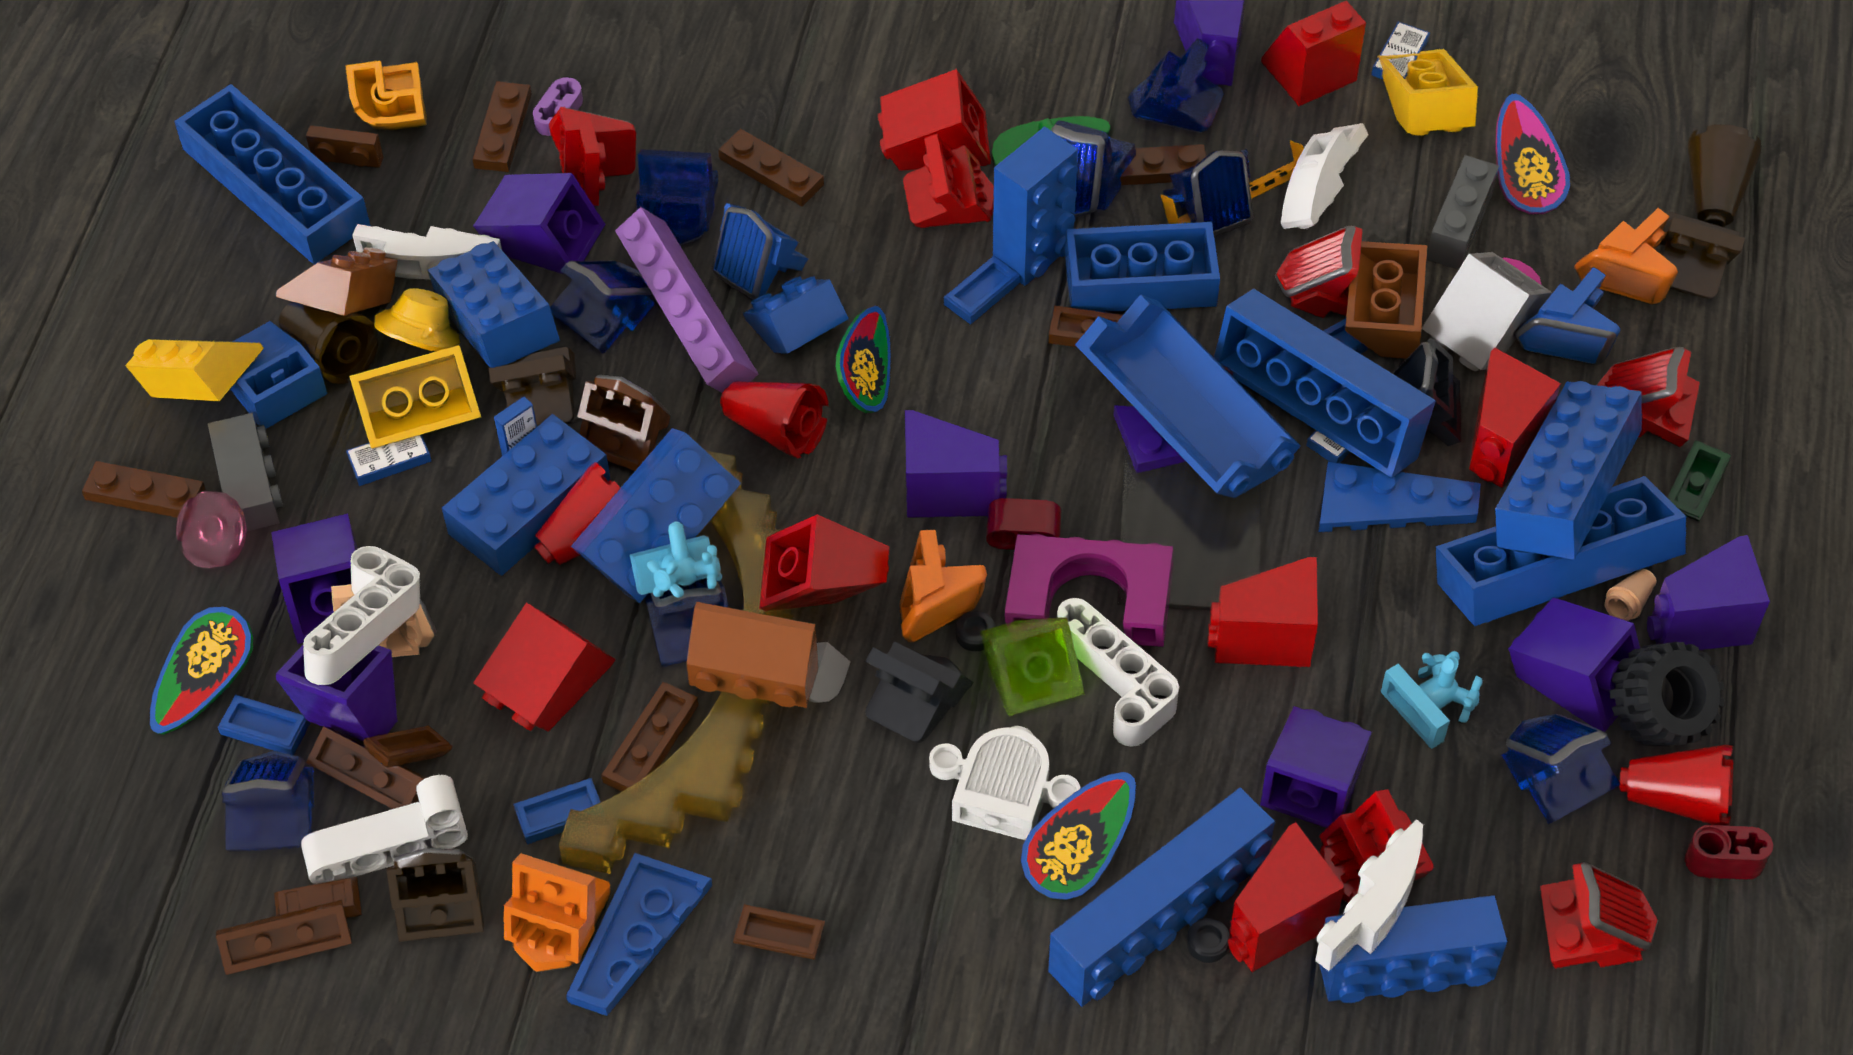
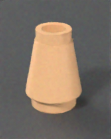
M1640 569L1610 588L1606 593L1605 600L1607 612L1613 617L1626 621L1637 618L1641 614L1653 588L1656 586L1657 581L1654 574L1647 569Z

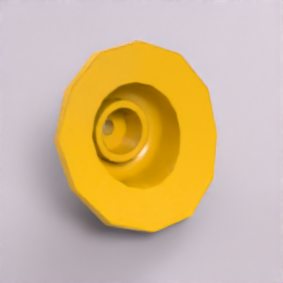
M405 290L391 309H385L374 317V328L380 332L429 351H439L460 344L459 334L449 323L447 299L429 290Z

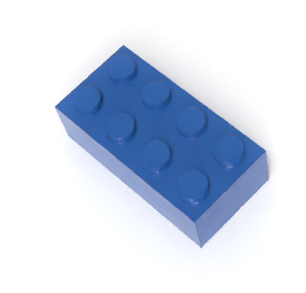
M1045 126L994 167L993 256L1020 274V283L1024 286L1035 277L1042 276L1047 271L1049 265L1057 258L1065 256L1066 229H1074L1078 149Z
M1212 222L1066 229L1065 263L1070 308L1097 312L1127 311L1140 294L1159 301L1166 309L1217 306L1220 274Z
M494 241L479 244L469 252L455 258L444 259L437 266L427 269L434 292L447 299L449 318L490 368L507 365L560 341L549 304Z
M552 414L442 507L447 532L452 538L502 576L539 543L535 537L536 533L589 466L597 462L606 471L603 474L606 480H611L607 455Z
M671 428L571 547L625 595L640 603L647 594L641 595L637 593L630 554L670 544L668 527L673 522L683 524L686 540L695 538L741 483L687 433Z
M1495 895L1404 907L1389 933L1371 954L1356 944L1330 971L1320 965L1328 1002L1341 1000L1343 1003H1354L1367 996L1375 995L1392 998L1412 990L1425 989L1427 992H1437L1446 989L1450 985L1466 983L1468 986L1475 987L1494 980L1507 944ZM1343 915L1326 917L1324 926L1331 920L1336 923Z

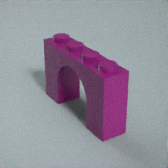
M1017 534L1005 607L1007 634L1046 637L1051 602L1056 591L1073 578L1084 575H1097L1117 583L1127 596L1123 620L1124 634L1137 645L1164 647L1174 570L1173 546H1163L1158 543L1135 544L1124 543L1119 540L1096 541L1085 540L1080 537L1057 538L1046 537L1041 534Z

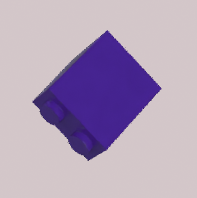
M1176 0L1174 23L1198 82L1232 86L1243 27L1245 0Z
M572 173L515 174L504 176L473 227L479 235H488L492 238L500 239L501 249L507 257L564 275L575 276L577 271L568 267L566 263L585 260L604 228L605 222Z
M905 410L907 518L988 516L989 504L993 500L1007 498V455H999L998 439L913 410Z
M348 513L271 532L278 579L297 644L304 643L305 637L334 613L331 586L351 584V555L357 550V545Z
M1748 535L1735 538L1664 579L1660 593L1655 596V607L1652 616L1647 618V631L1651 640H1655L1656 644L1684 642L1685 645L1693 644L1699 647V650L1753 644L1770 600Z
M1553 597L1542 611L1536 614L1534 620L1521 635L1514 639L1508 649L1516 677L1590 726L1605 732L1618 717L1614 716L1612 707L1616 706L1615 698L1610 699V690H1614L1616 685L1611 681L1613 674L1621 671L1617 666L1622 659L1629 658L1628 653L1634 649H1640L1634 623Z
M303 645L276 673L278 683L309 722L331 727L344 735L363 742L365 738L387 734L398 722L392 651L378 645L339 680L328 685H317L306 679L304 674Z
M1294 706L1268 760L1260 806L1328 828L1340 815L1346 812L1368 751L1372 732L1363 729L1358 724L1341 722L1326 717L1316 710H1304Z

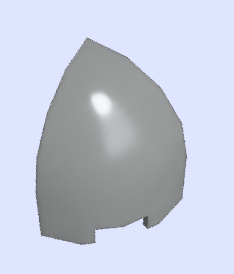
M828 642L817 643L819 668L809 698L810 702L817 703L828 702L838 695L850 665V661Z

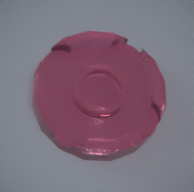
M204 491L184 503L177 518L176 535L177 540L182 541L184 550L181 551L185 558L195 566L208 569L227 566L239 556L245 544L247 526L244 513L238 502L228 494Z

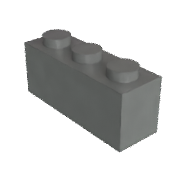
M1464 155L1432 230L1426 260L1459 270L1467 257L1492 197L1499 165Z
M253 412L207 423L226 512L234 535L279 524L277 508L283 507V501L278 484L271 486L270 478L277 477L272 456H265L263 449L270 447L265 426L257 427Z

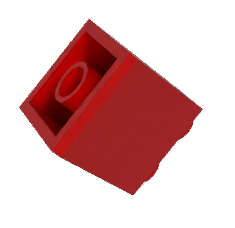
M1346 0L1288 25L1262 56L1261 62L1296 104L1301 106L1357 81L1366 22Z
M957 69L880 97L881 112L878 113V120L883 130V139H880V147L885 158L891 159L899 171L917 170L925 167L923 155L927 154L924 139L938 134L951 150L965 145L978 159L980 166L991 164L986 111Z
M1494 347L1490 352L1480 394L1469 470L1476 473L1481 479L1490 481L1502 488L1521 464L1557 399L1561 383Z
M818 514L766 537L759 609L773 611L834 604L886 583L889 571L890 546Z
M1307 557L1220 587L1219 602H1211L1210 623L1208 624L1207 644L1208 647L1215 648V663L1310 667L1318 627L1317 557Z
M526 602L473 683L485 691L481 698L499 710H502L504 706L513 710L515 713L512 719L524 728L532 731L537 726L549 732L613 665L616 659L554 617Z
M1296 822L1288 826L1235 900L1228 946L1233 956L1239 962L1244 961L1251 972L1258 970L1317 937L1324 927L1326 917L1338 916L1344 886Z

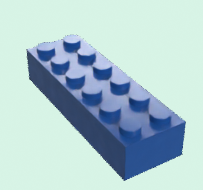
M232 84L174 121L183 150L312 264L315 265L351 240L357 224L371 226L364 197Z
M1254 288L1226 306L1214 358L1236 380L1391 478L1418 459L1436 400Z
M1567 381L1495 508L1497 547L1575 560L1642 430V391L1628 390L1620 386L1605 387L1591 385L1583 381Z
M1646 476L1611 488L1575 560L1497 547L1495 526L1436 546L1437 584L1474 626L1550 601L1553 597L1560 598L1564 595L1686 554V516Z
M1240 787L1051 932L1048 972L1081 1007L1093 998L1096 1001L1100 1000L1112 989L1114 981L1123 974L1129 976L1135 973L1145 962L1146 956L1156 948L1161 951L1168 947L1176 938L1179 930L1187 924L1192 926L1196 921L1203 919L1212 904L1218 900L1221 902L1226 901L1236 892L1240 882L1248 876L1253 877L1270 852V847L1273 843L1272 835L1275 821Z

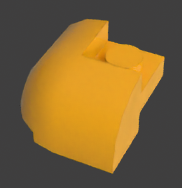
M381 61L346 65L349 97L354 111L363 121L375 129L385 130L426 125V112L417 62L382 67Z

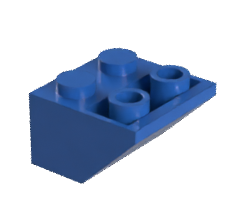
M799 276L781 285L783 291L774 296L768 293L756 298L751 302L753 307L742 313L745 320L774 353L786 354L849 319L830 279L816 280L815 276L804 280Z

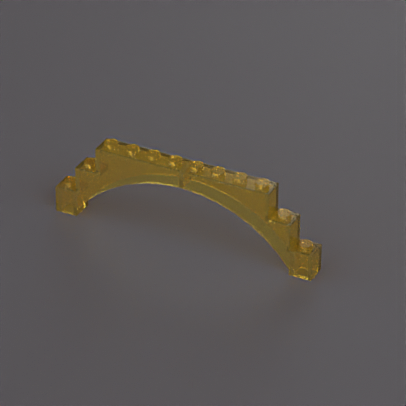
M706 451L742 483V473L737 472L736 456ZM740 484L712 517L710 522L724 541L737 569L744 596L743 611L793 620V615H790L792 608L773 611L759 609L766 537L781 530L775 529L777 512L772 511L771 496L741 490ZM721 692L701 725L689 740L665 763L638 783L608 800L583 811L570 809L559 842L563 865L611 874L615 859L621 860L623 857L626 839L670 848L674 833H681L685 813L728 822L732 807L738 808L743 793V784L740 783L742 773H749L753 761V749H750L753 738L759 739L761 735L764 716L760 713L763 704L769 705L770 701L758 698L743 699L733 693Z

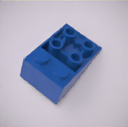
M271 321L233 341L260 343L264 347L230 388L248 413L253 412L255 422L259 426L264 425L265 429L327 395L318 364L301 343Z

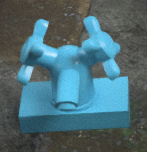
M673 522L668 527L670 544L630 554L637 593L641 595L653 592L655 597H660L664 591L670 590L673 596L680 598L684 595V591L679 585L688 586L697 580L707 578L708 589H713L716 587L717 581L722 579L720 562L716 557V546L710 545L709 537L705 535L686 540L684 527L680 522Z
M1453 651L1447 656L1443 654L1432 656L1430 653H1424L1422 660L1427 666L1418 670L1419 678H1425L1432 674L1433 677L1420 685H1417L1399 664L1385 672L1381 693L1431 749L1444 742L1450 722L1440 709L1452 701L1462 704L1464 707L1459 721L1465 723L1469 720L1470 712L1479 703V689L1483 683L1481 677H1475L1470 691L1459 687L1455 680L1458 660L1460 659L1457 651Z

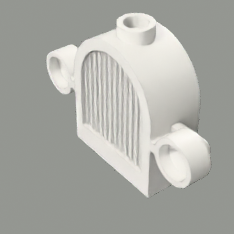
M1022 726L998 728L985 733L972 745L967 759L962 758V754L956 746L947 743L937 745L929 755L930 771L936 778L941 780L953 778L959 780L952 800V821L1026 840L1030 831L1037 825L1043 803H1048L1052 808H1055L1070 795L1081 789L1079 782L1069 775H1058L1048 782L1049 757L1047 751L1033 733Z

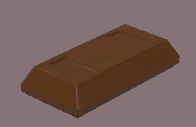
M430 726L364 739L368 753L386 768L442 757L452 750L453 747Z
M357 877L274 892L276 916L338 900L343 902L346 918L362 915Z
M744 904L733 943L815 960L825 921Z

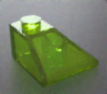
M1066 617L1017 620L980 631L990 672L1009 716L1085 694Z

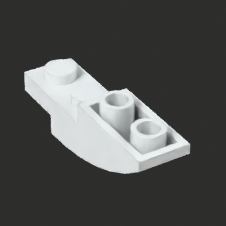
M1363 123L1333 128L1331 132L1316 134L1311 137L1297 160L1287 187L1281 218L1283 229L1295 227L1307 229L1312 227L1319 221V217L1324 210L1334 202L1335 196L1344 186L1339 174L1344 170V166L1349 159L1358 152L1359 146L1368 136Z
M357 224L352 235L357 252H363L364 248L367 247L383 250L386 252L385 257L398 260L395 277L411 279H430L427 269L437 266L444 259L455 258L469 252L479 244L494 241L501 249L500 239L492 238L488 235H476L451 228L444 229L430 226L427 236L423 237L414 233H402L386 230L378 226L370 227Z
M1417 819L1405 831L1401 828L1398 829L1387 842L1386 850L1378 858L1373 855L1363 864L1358 874L1361 877L1358 894L1350 900L1345 908V914L1336 923L1333 920L1329 921L1319 932L1316 939L1319 943L1316 961L1328 971L1356 944L1371 954L1397 921L1413 885L1422 845L1423 824Z

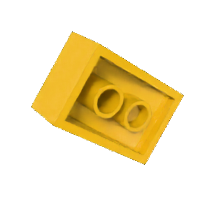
M1445 49L1420 51L1417 54L1378 55L1383 69L1382 77L1396 119L1407 133L1426 135L1429 131L1434 130L1458 132L1463 130L1464 127L1476 125L1478 86ZM1417 56L1416 60L1408 63L1407 77L1405 79L1388 60Z

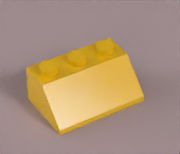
M146 340L136 347L134 356L125 366L153 398L220 401L264 347L260 343Z
M460 345L349 376L371 449L481 418Z

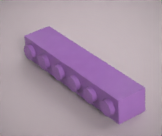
M640 207L615 232L706 384L722 393L725 388L735 381L751 382L758 375L757 370L667 223Z

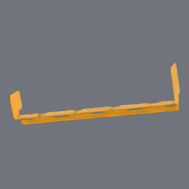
M1290 141L1294 161L1249 183V185H1252L1250 188L1258 186V189L1254 191L1250 189L1251 199L1290 180L1297 160L1304 149L1303 145ZM1286 171V175L1282 177L1279 175L1280 173ZM1272 179L1275 180V183L1265 187L1264 183ZM1246 185L1202 206L1204 222L1248 201ZM1245 193L1246 197L1236 201L1235 197ZM1161 194L1168 224L1197 223V219H1192V217L1196 216V210L1178 218L1174 200ZM1226 200L1229 201L1228 204L1222 206V204H1221L1222 202H1224V201H1226ZM1216 207V212L1208 216L1206 215L1207 211Z

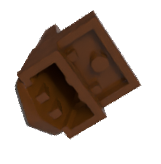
M597 375L594 382L589 380L585 382L577 416L582 418L579 434L607 455V461L636 471L654 450L659 430L668 427L670 413L648 391L623 377Z

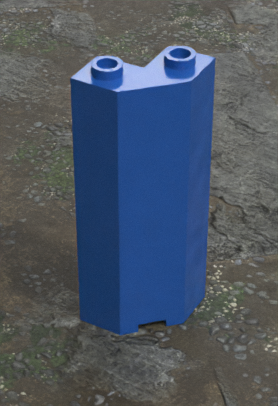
M1140 294L1117 323L1098 316L1075 344L1217 494L1236 498L1275 476L1279 471L1286 469L1292 463L1294 453L1301 447L1157 300Z

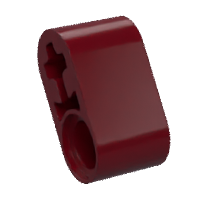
M1014 498L993 500L989 504L986 541L990 546L997 549L1015 550L1017 534H1041L1046 537L1060 538L1062 509L1057 503L1048 500Z
M1705 825L1695 831L1685 854V864L1690 872L1702 878L1755 879L1761 875L1773 851V841L1767 832L1757 827ZM1701 848L1708 849L1715 855L1707 854Z

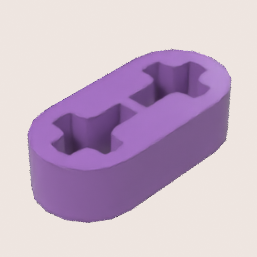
M568 77L560 78L546 91L533 110L535 129L538 133L551 136L549 122L560 107L575 110L580 108L583 97L581 85L577 80Z

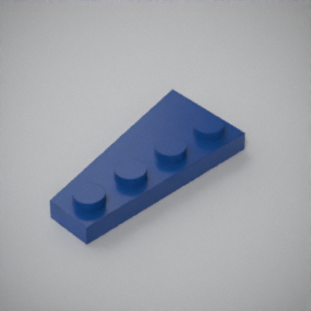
M1328 462L1318 532H1332L1333 527L1350 526L1351 530H1365L1368 525L1389 524L1390 528L1405 527L1406 523L1424 522L1426 526L1476 523L1481 483L1399 472L1391 478L1376 468Z
M634 853L566 995L568 1003L608 1016L712 887L711 878Z

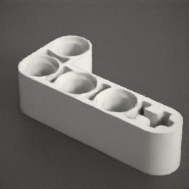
M375 546L361 547L353 552L351 555V589L354 596L312 630L304 639V674L307 680L317 685H328L336 682L417 612L420 606V573L416 567Z
M1070 598L1060 604L1057 611V640L1122 697L1116 703L1114 710L1113 734L1115 739L1122 745L1129 747L1144 743L1175 715L1179 692L1177 679L1088 602L1079 598ZM1105 646L1108 647V649H1099L1097 647ZM1131 670V671H1135V672H1137V673H1135V674H1129V673H1126L1125 671ZM1154 695H1162L1166 698L1159 699L1155 698ZM1126 719H1135V720H1137V721H1139V722H1137V723H1129V722H1127V721H1125V720H1126Z
M434 775L419 782L416 786L419 802L308 834L301 841V847L309 880L313 884L352 878L394 866L393 862L399 855L424 848L452 849L463 844L468 838V833L452 778L447 775Z

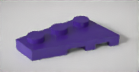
M1114 405L1113 415L1136 473L1186 463L1179 453L1134 406Z

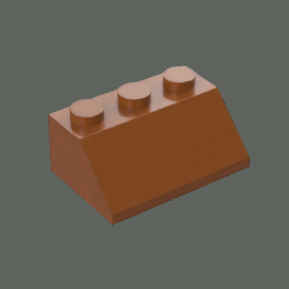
M1361 241L1359 271L1355 279L1349 284L1345 331L1381 357L1407 359L1420 345L1427 245Z
M368 247L364 248L363 252L349 251L347 256L333 255L331 260L316 263L279 288L276 297L344 316L390 303L398 260L385 257L386 252L383 250Z
M696 602L686 663L689 685L696 686L698 689L706 692L717 690L733 693L743 699L758 698L774 701L776 704L784 707L799 706L807 708L819 668L816 626L811 623Z

